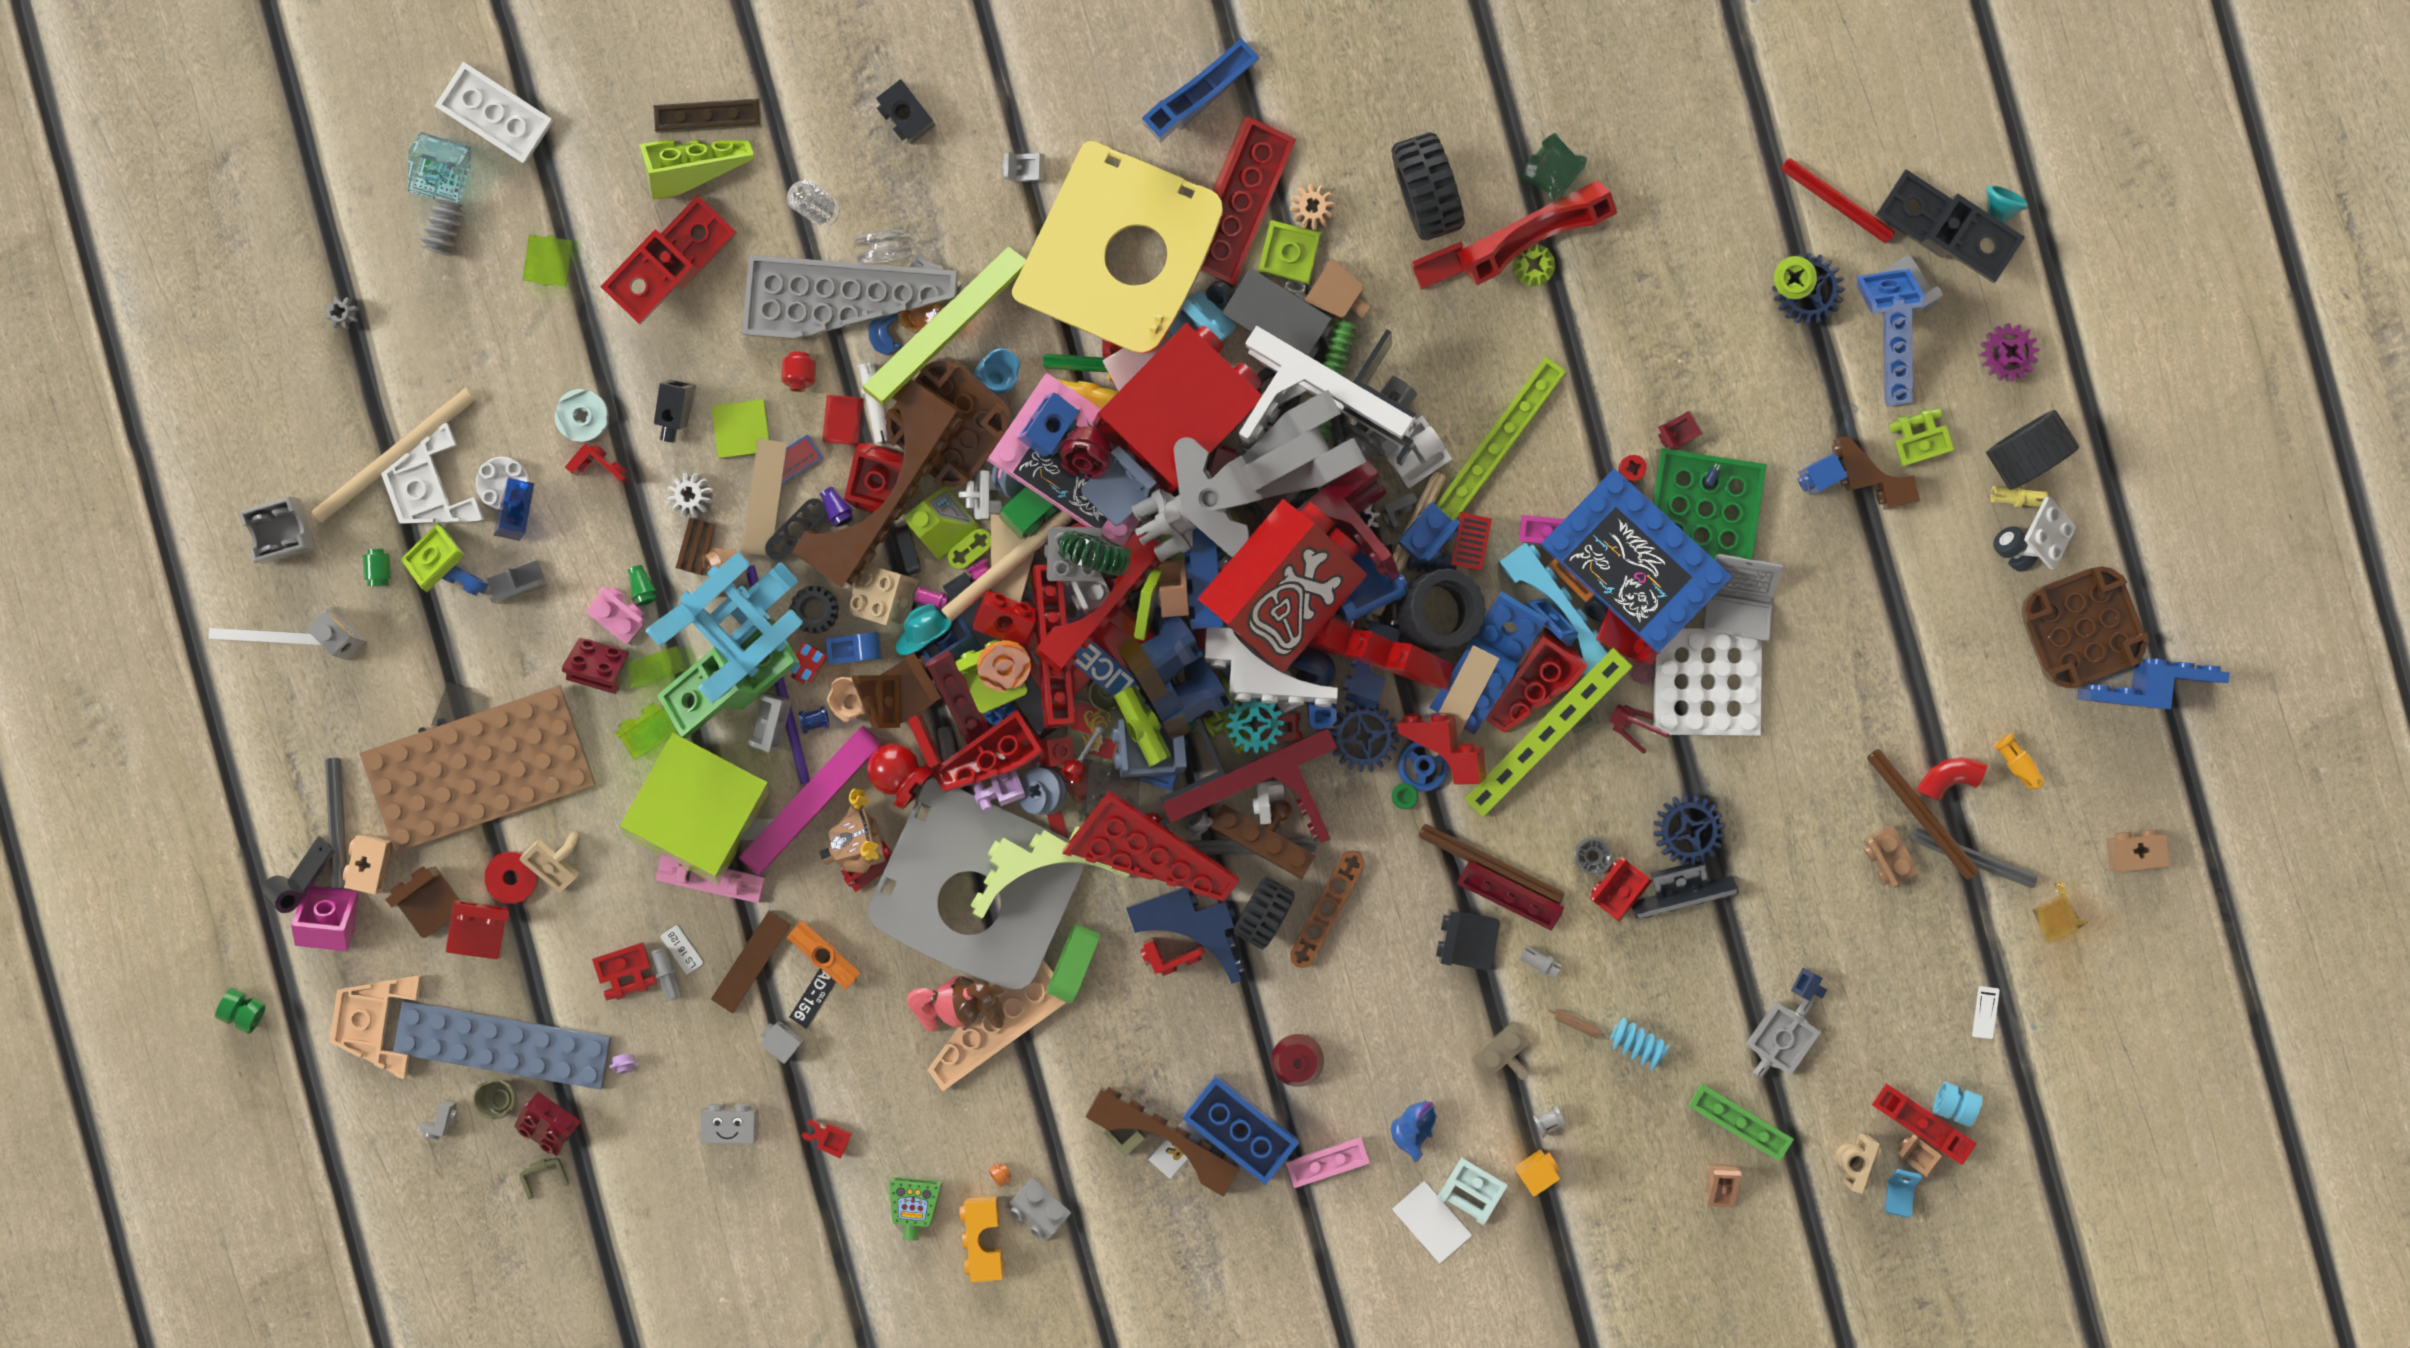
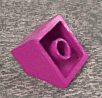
M311 886L298 905L291 923L295 946L347 952L355 932L358 891Z

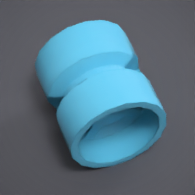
M1945 1081L1936 1095L1933 1113L1947 1119L1953 1116L1955 1122L1971 1127L1979 1114L1982 1096L1969 1090L1961 1092V1087Z

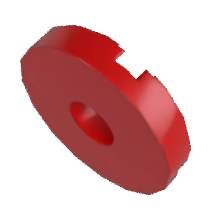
M507 851L496 855L489 862L485 870L484 882L488 892L494 899L504 904H516L526 900L537 887L538 875L520 861L523 853ZM509 870L515 871L518 875V881L515 885H510L505 880V874Z

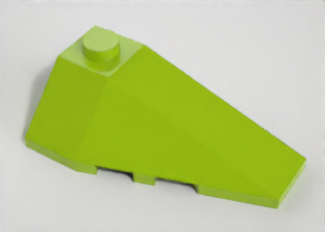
M661 140L639 144L647 184L653 200L667 199L671 196L680 195L754 159L749 140H716L713 144H699V140H690L689 144H675L674 140Z

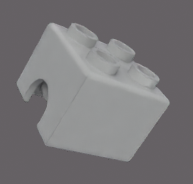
M286 497L239 511L242 525L247 527L252 537L253 548H250L254 563L267 564L315 549L300 498Z

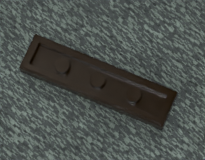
M759 98L653 105L656 133L762 126Z

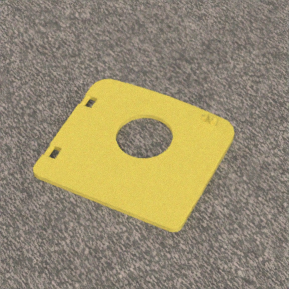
M1094 141L1086 142L1081 147L1015 282L1012 296L1022 305L1129 351L1139 354L1150 353L1158 348L1196 281L1223 215L1222 202L1218 195L1210 189L1193 184L1179 176L1126 154L1114 151ZM1109 156L1121 160L1118 168L1106 163ZM1182 186L1195 191L1192 199L1179 194ZM1133 226H1143L1156 231L1164 239L1167 246V261L1162 272L1154 280L1143 285H1126L1117 281L1109 273L1105 261L1106 250L1112 238L1120 231Z

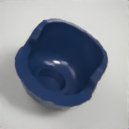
M1305 650L1291 664V666L1300 669L1296 674V679L1329 687L1335 679L1336 667L1334 661L1323 651Z

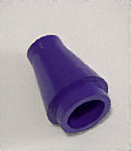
M834 487L826 488L820 493L829 522L834 524L836 528L846 525L854 518L852 515L853 509L835 491Z

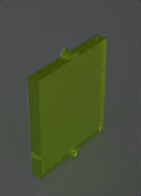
M529 235L522 280L541 283L542 286L549 284L566 287L573 241L557 239L552 235L548 237Z

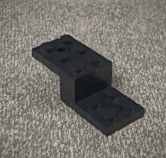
M1907 169L1903 171L1875 216L1940 258L1949 254L1992 283L1998 280L2025 238L1957 193L1950 198ZM1910 199L1916 200L1919 203L1920 208L1916 214L1909 213L1906 209V202ZM1987 238L1993 242L1994 248L1991 253H1985L1981 250L1980 242L1982 239Z

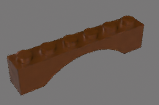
M1109 1086L1106 1090L1101 1087L1085 1117L1108 1131L1139 1129L1165 1138L1178 1147L1189 1159L1202 1185L1223 1197L1225 1196L1240 1170L1239 1166L1235 1164V1160L1225 1152H1223L1222 1156L1212 1151L1214 1146L1202 1139L1198 1143L1189 1138L1191 1133L1182 1127L1177 1126L1176 1129L1167 1125L1168 1120L1157 1113L1151 1116L1144 1112L1145 1106L1137 1101L1131 1100L1129 1103L1121 1098L1122 1093Z

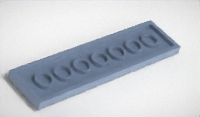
M404 1000L401 1004L393 1052L408 1054L411 1057L601 1090L603 1088L611 1036Z

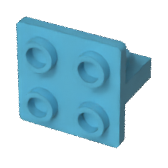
M1197 291L1189 300H1185L1167 333L1173 337L1185 323H1188L1195 331L1203 325L1215 333L1223 342L1236 328V325L1214 303L1208 300L1201 291Z

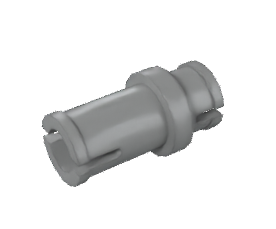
M1528 945L1519 959L1539 970V974L1543 976L1546 974L1552 977V979H1555L1562 964L1553 961L1554 958L1552 956L1546 957Z

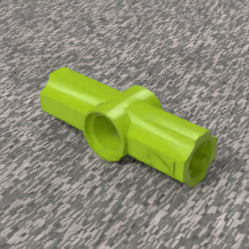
M1136 685L1114 695L1126 719V730L1130 738L1138 743L1149 766L1151 767L1171 757L1159 732V721L1154 712L1148 710Z

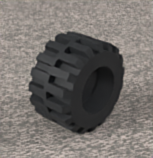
M1268 876L1263 878L1243 910L1235 926L1234 934L1262 950L1266 948L1287 915L1295 899V891Z

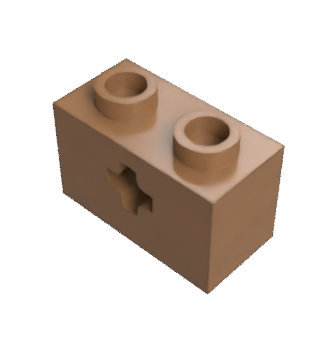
M2157 829L2142 830L2139 836H2131V832L2115 833V838L2106 839L2110 871L2124 872L2170 866L2167 834L2158 833ZM2138 846H2141L2142 851L2138 852V854H2134L2133 849L2138 848Z

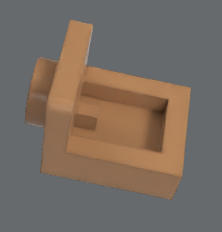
M1914 1134L1911 1138H1905L1899 1146L1900 1152L1898 1156L1927 1178L1944 1158Z

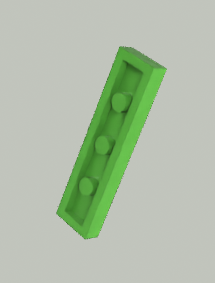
M1702 1083L1688 1104L1693 1110L1779 1162L1794 1140Z

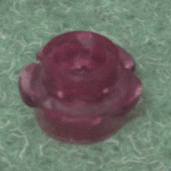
M1633 662L1630 672L1631 677L1634 681H1639L1640 684H1648L1651 682V679L1655 678V667L1652 664ZM1642 669L1646 670L1645 674L1641 673Z

